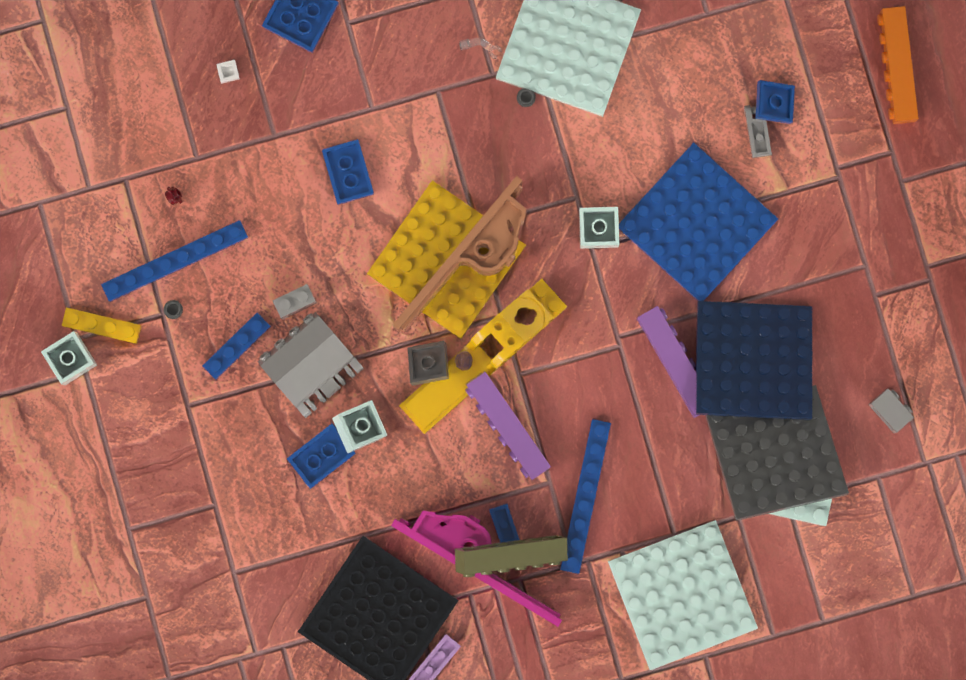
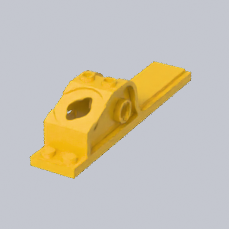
M543 279L539 280L532 288L527 289L488 322L460 352L448 361L449 379L424 383L399 405L400 408L425 435L468 396L465 391L468 388L466 383L483 371L490 377L562 313L567 306ZM522 308L533 309L536 311L537 316L532 324L523 325L522 323H516L514 320L517 311ZM491 334L504 347L493 359L480 347Z

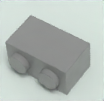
M308 284L273 300L282 320L317 304Z
M885 389L868 405L893 433H897L914 418L911 415L913 411L908 405H903L898 400L900 397L893 389L891 391Z

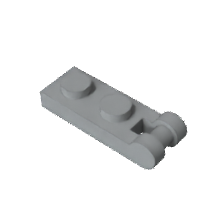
M744 106L752 158L771 156L767 121L752 118V114H756V106Z

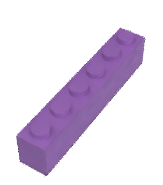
M656 306L637 317V321L690 413L695 418L699 416L696 415V372L694 370L696 365L692 358H687L685 354L687 349L682 341L678 342L675 336L678 334L673 325L669 326L665 320L668 317L663 308L659 309Z
M483 371L466 383L468 388L465 391L471 399L475 397L479 403L476 407L482 415L486 413L490 419L487 423L493 431L497 429L500 433L498 439L503 446H509L511 449L509 455L514 462H520L522 465L520 471L525 478L530 477L533 480L549 469L551 466L487 373Z

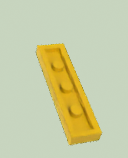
M67 307L62 322L63 327L137 344L141 329L139 324Z

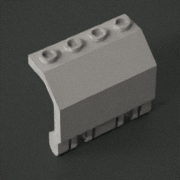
M316 312L307 315L300 326L293 327L286 338L279 339L274 344V348L264 352L259 357L260 360L257 361L305 418L312 412L303 403L304 401L313 411L317 409L316 405L309 399L312 394L315 393L317 398L323 403L327 401L318 389L328 399L341 389L332 377L335 376L342 386L346 384L342 376L338 374L339 371L344 368L346 373L353 378L356 375L347 366L348 364L357 374L364 369Z

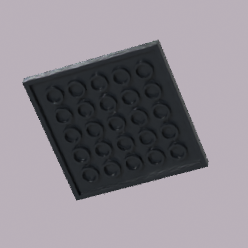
M362 536L298 630V633L367 680H406L459 600L365 536Z

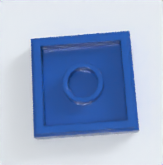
M764 80L757 81L755 118L787 124L793 123L795 86Z

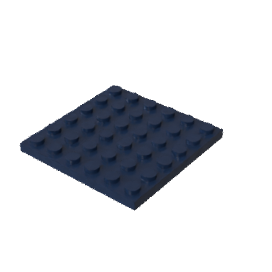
M698 301L696 415L811 420L812 306Z

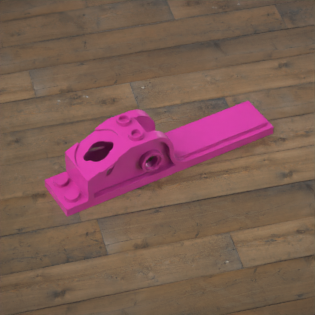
M422 511L413 528H410L411 523L402 518L400 520L395 519L391 525L455 564V549L463 548L465 543L471 542L474 546L491 544L489 532L479 524L480 520L472 515L468 518L462 515L453 514L452 516L438 515L436 512ZM444 521L447 525L442 527L439 523ZM493 573L490 575L475 574L476 578L558 627L562 619L559 618L560 614L512 584Z

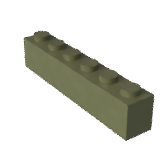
M559 535L455 549L456 572L463 574V577H474L476 573L490 575L492 571L497 570L498 572H509L511 568L525 570L527 566L540 568L544 567V564L547 563L549 565H560L561 561H568L567 538Z

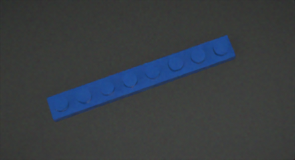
M239 220L101 284L108 301L112 302L248 239V236Z
M594 419L591 421L567 535L568 561H562L560 570L580 573L611 423Z

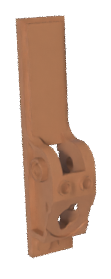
M516 176L393 323V327L398 332L402 330L406 332L460 266H469L481 275L491 276L499 273L505 266L509 267L514 262L521 225L523 226L527 211L524 206L515 200L523 191V181ZM513 226L514 230L510 233L509 228ZM482 247H486L489 250L485 255L480 254L478 251Z

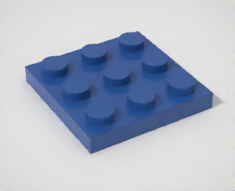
M275 0L262 27L313 53L339 2L336 0Z

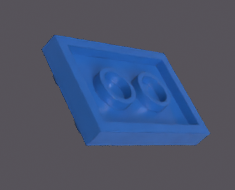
M358 139L322 149L337 205L374 195Z
M332 423L289 456L287 460L307 486L312 489L356 453L354 451L347 453L337 428Z

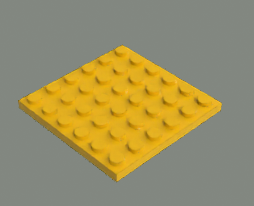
M432 180L367 272V275L410 304L484 215ZM519 239L514 262L526 247V244ZM482 247L478 252L485 255L489 250L486 247ZM514 262L509 267L505 266L499 273L491 276L481 275L469 266H460L422 313L462 339Z

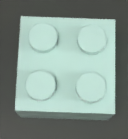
M618 207L579 209L580 249L619 247Z
M74 331L41 351L62 385H67L97 366L82 339Z
M372 400L332 418L347 453L387 436Z

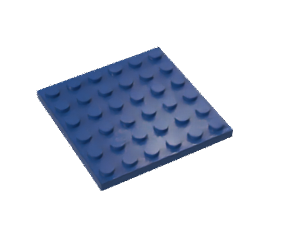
M693 142L619 223V230L697 301H704L775 224L778 218Z

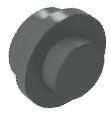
M523 88L517 93V102L522 107H530L534 104L536 99L534 91Z
M170 300L164 306V314L169 319H177L183 313L181 303L176 300Z

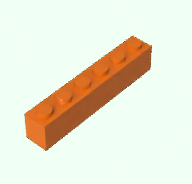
M905 6L883 8L880 14L877 15L878 26H881L882 29L879 38L880 44L884 46L882 62L886 63L884 80L888 82L889 88L886 89L887 101H890L891 108L888 109L889 119H892L893 124L916 122L919 118Z

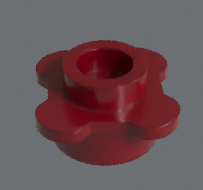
M167 187L168 191L165 192V197L169 203L174 205L179 202L181 204L183 202L181 192L177 188Z

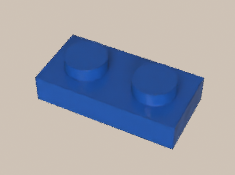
M508 504L489 509L500 543L520 540Z

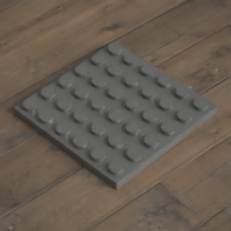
M816 385L812 386L811 420L705 415L736 521L849 494Z

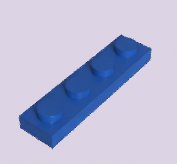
M256 313L202 366L217 380L271 326Z

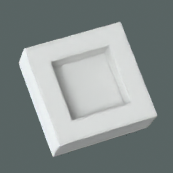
M235 60L216 64L221 84L240 79Z

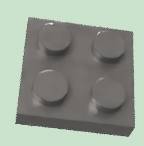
M445 341L408 347L409 375L412 386L449 379Z

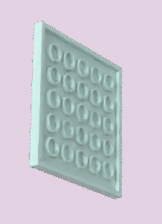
M524 0L496 79L522 89H529L536 94L603 117L641 9L616 0Z
M716 520L608 561L649 670L758 629Z

